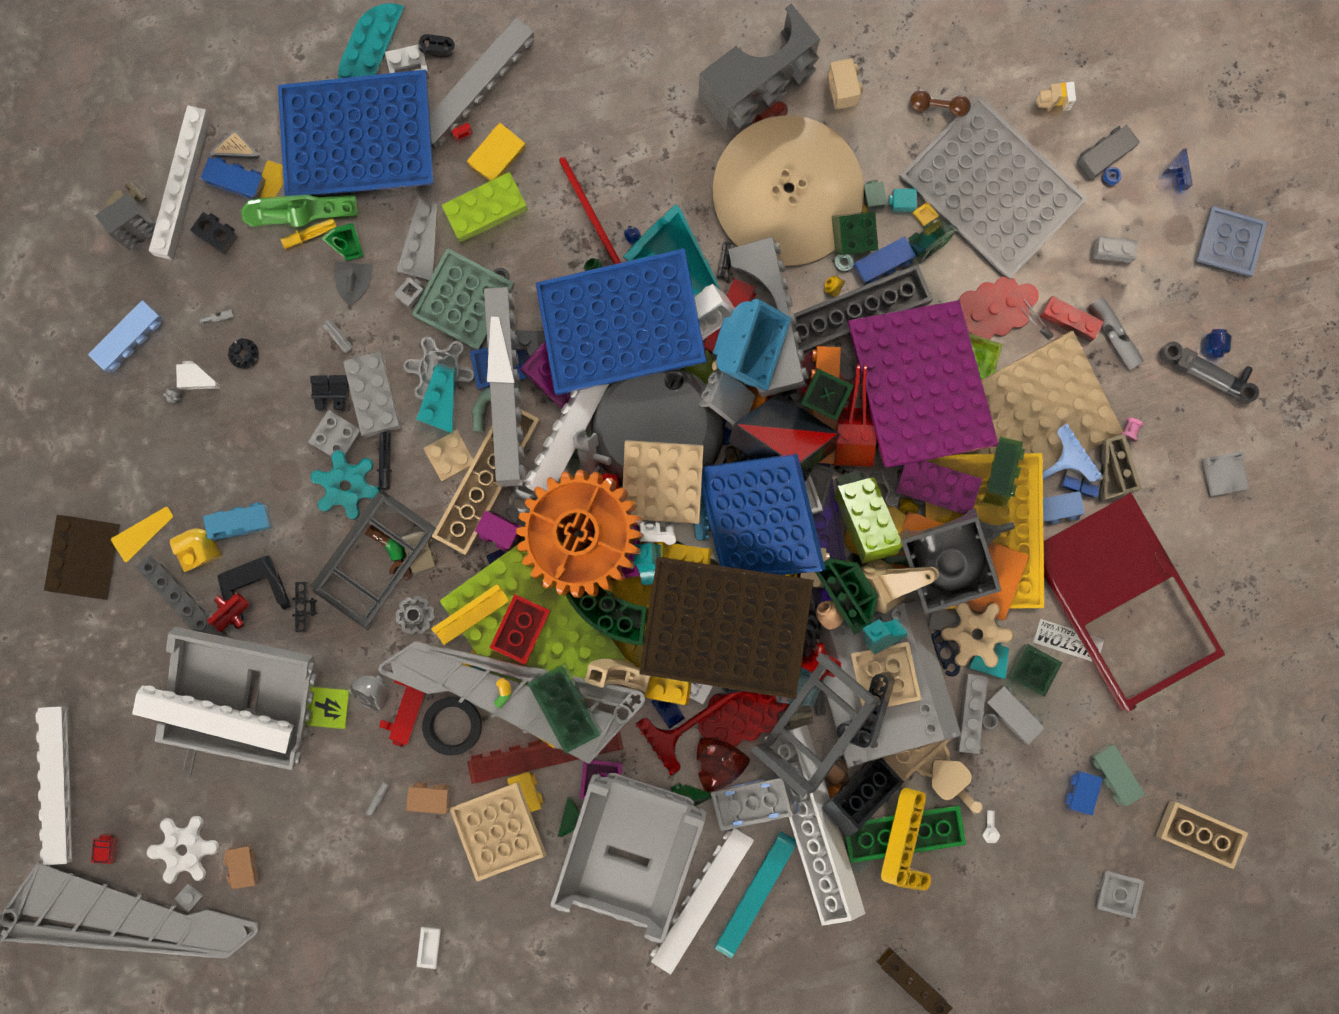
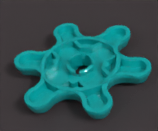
M336 450L331 455L333 468L328 472L314 470L310 475V479L314 484L322 485L325 489V495L317 504L319 510L327 512L334 505H341L345 508L346 516L354 520L360 515L358 502L362 498L372 500L376 493H381L377 486L369 485L366 481L367 473L374 466L371 459L363 458L357 465H350L346 461L344 452ZM343 480L351 483L349 490L344 491L340 488V483Z

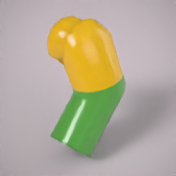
M500 678L496 682L500 695L494 701V704L500 709L512 695L510 683L504 678Z

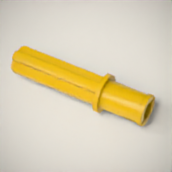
M331 218L301 231L296 230V233L280 239L286 250L289 247L299 243L303 244L304 241L327 233L337 226L334 219Z

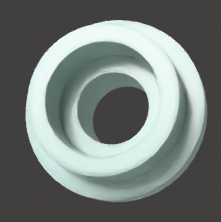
M838 254L835 259V266L840 271H849L854 265V259L851 254ZM841 260H847L848 264L842 265Z

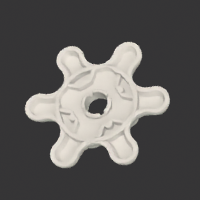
M193 816L185 828L176 827L174 821L170 818H165L161 821L160 829L165 834L164 842L160 845L149 846L147 856L150 859L160 858L166 862V870L162 876L164 882L168 884L175 882L177 876L182 871L189 872L195 881L205 879L206 870L201 864L202 858L205 855L216 854L220 846L215 840L205 841L200 837V830L204 824L200 816ZM181 844L187 847V853L184 856L180 855L177 851Z

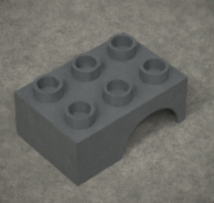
M792 4L785 8L787 14L781 34L785 39L786 45L779 52L767 57H755L746 54L735 46L700 73L698 96L725 130H728L734 124L739 130L743 129L756 118L757 114L754 110L765 101L769 107L773 106L785 96L787 92L784 87L791 80L795 79L798 84H801L816 71L813 65L819 59L817 50L820 38Z

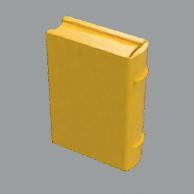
M499 122L479 147L472 152V155L466 162L484 178L491 181L504 174L526 148L525 142Z

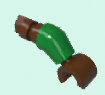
M371 524L365 535L376 542H381V545L385 547L391 561H394L389 573L395 574L403 563V559L406 558L405 548ZM411 566L404 575L406 581L410 580L413 576Z

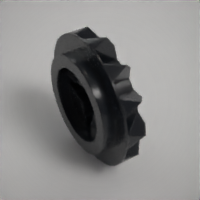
M241 338L229 346L227 355L235 367L246 369L256 363L259 350L253 341ZM242 346L245 351L251 352L245 354L244 361L242 356L236 354L241 352Z

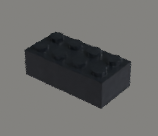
M883 758L868 761L821 808L849 837L857 832L904 781Z

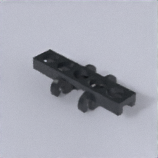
M295 582V598H292V600H295V614H292V617H295V632H307L308 614H311V616L317 614L315 612V602L317 600H314V598L308 600L307 582ZM299 584L304 585L303 591H299ZM299 594H303L304 598H299ZM306 602H310V612H306ZM299 603L304 604L302 611L297 609ZM300 622L304 624V628L302 630H299Z

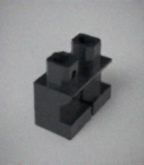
M346 375L310 376V383L312 385L311 399L314 400L317 411H326L327 401H333L334 410H345L346 400H349V384Z

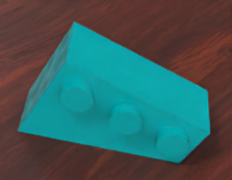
M440 363L435 366L416 420L451 433L455 431L457 370Z

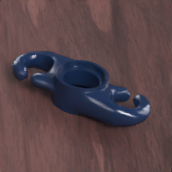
M937 630L931 637L937 658L942 662L943 669H947L949 664H954L955 670L953 672L947 670L945 673L951 677L956 676L960 672V666L955 662V651L950 646L949 641L943 640L941 643L936 641V637L941 635V631ZM943 648H948L951 651V656L948 659H943L940 655Z

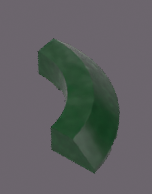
M598 585L599 591L596 596H590L586 590H584V594L580 598L574 597L571 591L566 594L569 603L575 611L595 630L617 641L643 646L649 612L646 606L632 604L620 599L610 590H605L600 585Z

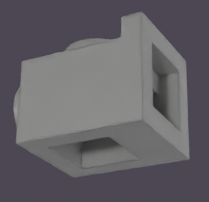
M408 277L394 295L411 310L413 305L422 296L424 285L416 278L412 280ZM410 290L415 291L413 296L408 295Z

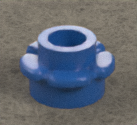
M1108 167L1103 174L1104 181H1107L1109 185L1119 183L1122 178L1121 171L1117 167Z

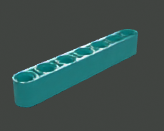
M780 831L714 949L729 958L734 956L797 845L796 839Z

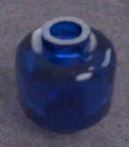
M1212 329L1206 336V351L1212 353V357H1224V354L1231 351V334L1227 333L1225 329Z

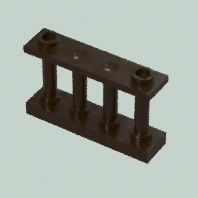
M890 947L876 960L881 966L880 968L930 1014H948L953 1009L944 997Z

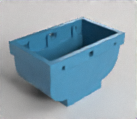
M759 299L740 303L733 310L730 317H724L713 350V354L717 355L718 369L749 386L768 391L791 317Z

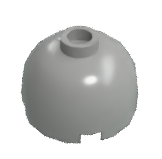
M363 675L349 688V692L354 698L358 696L362 700L360 702L362 705L375 712L378 710L380 712L388 700V690L384 685L385 681L378 675L375 677Z

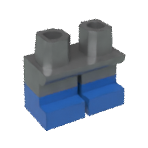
M1093 461V464L1096 465L1097 470L1101 473L1103 464ZM1066 469L1059 487L1073 492L1080 491L1081 495L1094 499L1098 497L1099 486L1104 475L1101 474V478L1091 482L1080 471Z

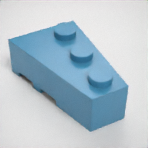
M261 502L252 503L247 508L235 507L231 511H218L211 515L203 516L207 538L214 541L272 528L268 506L261 504Z

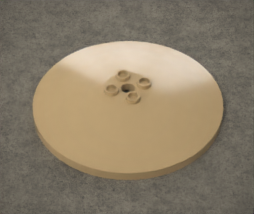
M776 116L750 125L728 144L715 170L712 190L713 204L723 231L736 247L773 237L775 242L780 244L781 254H779V258L783 260L784 266L795 267L816 262L835 251L832 216L861 212L864 198V183L855 154L845 140L834 130L806 117ZM787 183L792 184L794 191L791 193L785 192L784 185Z

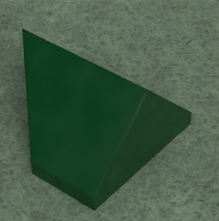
M570 797L567 798L558 837H563L574 831L580 815L577 805Z

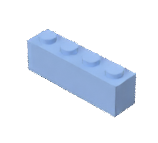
M142 300L88 355L104 371L108 373L114 372L120 367V362L124 358L130 357L134 352L133 349L138 344L140 345L145 342L147 335L161 325L160 322L163 319Z

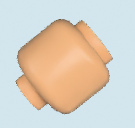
M832 600L824 601L818 605L816 618L823 627L832 630L842 624L844 617Z

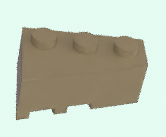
M1125 434L1102 441L1101 464L1103 466L1101 474L1104 476L1100 486V502L1141 490L1142 487Z

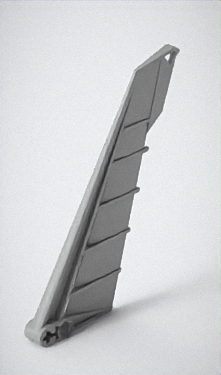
M417 641L391 656L378 667V671L382 675L427 694L451 691L462 697L459 702L462 703L466 699L493 713L490 717L494 718L497 715L524 730L523 733L529 732L554 745L555 748H560L586 763H590L645 702L644 692L637 689L608 684L601 688L584 682L585 678ZM390 663L392 665L393 673L385 669V667ZM462 663L470 664V665L477 666V667H480V668H484V669H487V670L484 672V671H481V670H478V669H475V668H472V667L463 665ZM490 671L523 680L521 683L505 679L510 683L512 695L501 709L494 704V701L500 695L496 682L502 677L490 674ZM529 681L560 691L554 695L524 684ZM563 692L595 700L596 702L590 707L560 697ZM639 694L641 702L636 701L632 705V708H634L632 711L631 707L625 704V701L630 704L633 699L631 695L637 696ZM601 702L616 708L614 713L611 714L595 707ZM620 708H625L629 715L626 718H620L617 711Z
M36 863L4 911L0 914V928L2 926L5 927L0 934V943L7 941L224 959L231 956L259 931V923L208 909L184 915L173 911L176 907L174 905L167 909L140 899L142 895L138 894L137 897H133L107 888V884L102 886L73 876L74 874L72 873L67 874L40 863ZM8 912L12 913L15 919H10L8 917ZM23 915L39 917L36 922L20 920ZM45 918L76 925L74 928L43 924L41 922ZM80 925L105 930H111L112 933H103L78 928ZM245 926L251 927L253 930L247 934ZM116 932L149 937V939L117 935ZM153 938H154V939L165 940V941L176 942V943L157 941V940H153Z

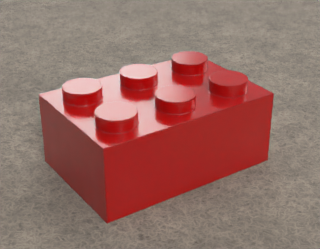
M514 594L489 648L527 665L551 610Z

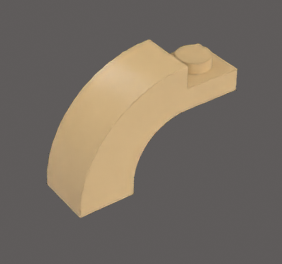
M598 659L589 663L584 682L601 688L608 684H620L646 692L651 676L640 675V668L635 667V663L618 659Z

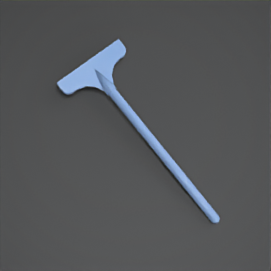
M1065 424L1060 427L1057 434L1063 445L1062 455L1053 466L1043 471V481L1063 469L1078 470L1091 482L1101 478V473H1099L1096 465L1093 464L1085 449L1081 446L1080 441L1077 440L1074 432L1069 428V425Z

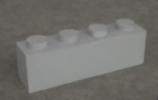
M965 674L959 720L961 736L957 738L956 751L979 754L987 676Z

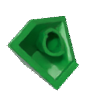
M354 223L335 227L321 237L323 241L344 257L345 261L364 256L358 230Z

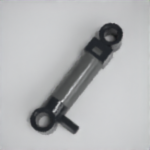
M1169 342L1160 349L1161 360L1166 363L1175 361L1174 368L1196 376L1236 398L1241 404H1248L1259 396L1258 387L1253 383H1247L1253 371V368L1250 366H1246L1239 379L1197 356L1198 353L1187 347L1183 349L1178 342ZM1168 348H1172L1174 350V357L1168 354ZM1244 389L1250 392V398L1245 397Z

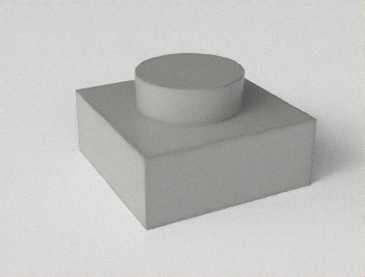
M188 883L176 896L175 900L190 912L203 895Z

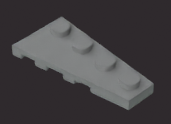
M421 199L418 200L396 270L397 272L430 281L435 265L437 204Z

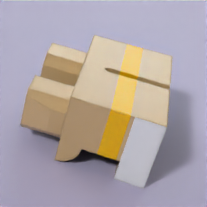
M1074 82L1051 84L1049 89L1040 90L1039 95H1037V107H1047L1048 112L1054 106L1061 105L1063 111L1071 110L1076 101Z

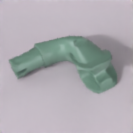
M490 387L481 392L471 410L474 432H484L487 402L491 401Z

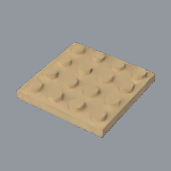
M626 440L623 488L628 491V496L625 501L631 500L637 504V508L631 515H637L642 520L699 524L704 445Z
M519 782L449 808L476 882L547 856Z

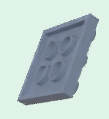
M1212 206L1196 261L1249 277L1253 276L1267 221Z

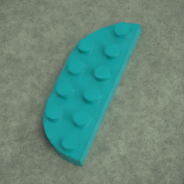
M395 3L377 5L360 17L341 58L338 68V79L378 74L385 57V52H387L405 10L403 5Z

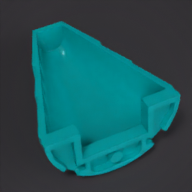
M677 204L665 212L664 216L658 219L628 249V253L623 255L626 261H632L685 249L694 297L711 284L720 290L709 262L704 258L697 239Z

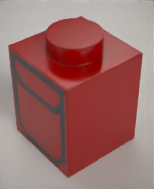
M100 834V837L93 839L91 863H115L118 839H114L112 835Z

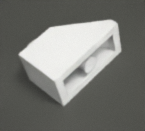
M182 361V364H176L177 388L181 390L219 388V384L200 366L194 364V361Z

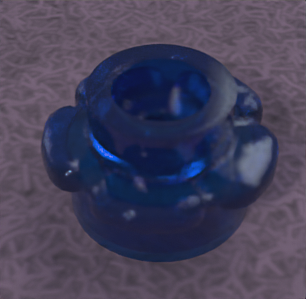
M628 226V229L624 230V236L630 244L639 240L641 235L636 227Z

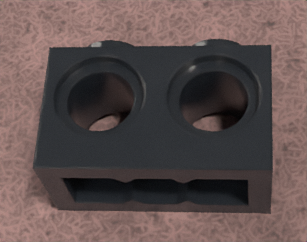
M202 212L190 231L226 255L238 238L234 233L235 229L227 223L223 226L218 222L220 219L214 214L209 213L207 215ZM206 223H211V228L207 231H204V225ZM223 233H226V239L224 241H219V236Z

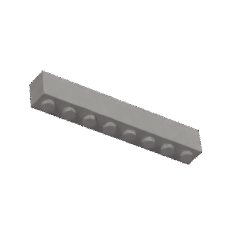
M518 18L511 22L431 112L432 146L435 149L438 146H442L446 142L451 130L459 127V122L471 114L472 107L475 104L481 103L485 97L484 94L488 89L492 90L497 84L496 80L508 72L511 63L517 62L520 59L521 52L533 44V31Z

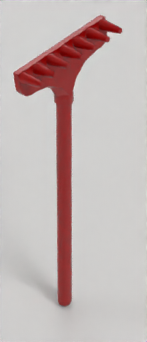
M560 157L559 162L613 264L621 263L567 159Z
M741 692L723 695L674 730L658 729L648 718L639 720L636 723V727L642 732L641 735L645 736L647 743H650L653 748L652 750L657 753L658 759H661L664 763V767L668 769L669 775H674L681 768L675 755V745L679 737Z

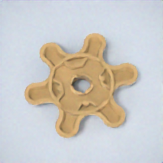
M967 602L957 604L956 611L960 616V623L955 627L946 626L941 630V637L944 640H954L959 644L960 649L955 656L956 664L965 666L971 657L977 655L983 658L986 666L995 667L999 662L998 656L994 651L995 645L999 642L1008 643L1014 639V633L1011 629L999 628L995 623V618L1000 612L999 605L989 603L982 613H975ZM974 629H980L983 632V637L980 640L973 639L972 631Z

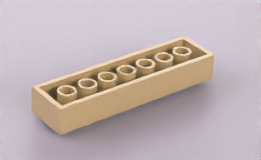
M520 409L522 411V422L519 423V426L523 430L524 441L520 442V446L523 447L525 453L541 421ZM493 425L432 535L436 540L466 556H469L479 538V533L475 532V529L485 510H494L506 486L499 487L496 482Z

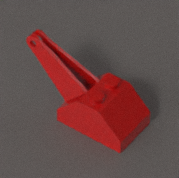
M856 364L854 386L850 394L848 407H843L837 419L836 431L840 433L835 447L833 466L873 467L876 433L870 409H866L867 364H863L862 408H855L860 377V364Z

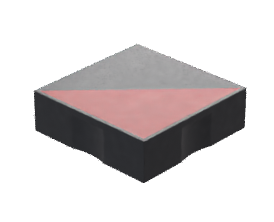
M778 393L734 423L728 442L755 459L798 453L802 474H804L812 465L819 463L834 452L840 433Z

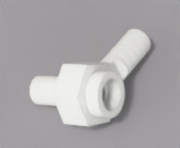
M987 810V827L982 833L986 843H996L1000 837L998 830L995 828L994 810Z

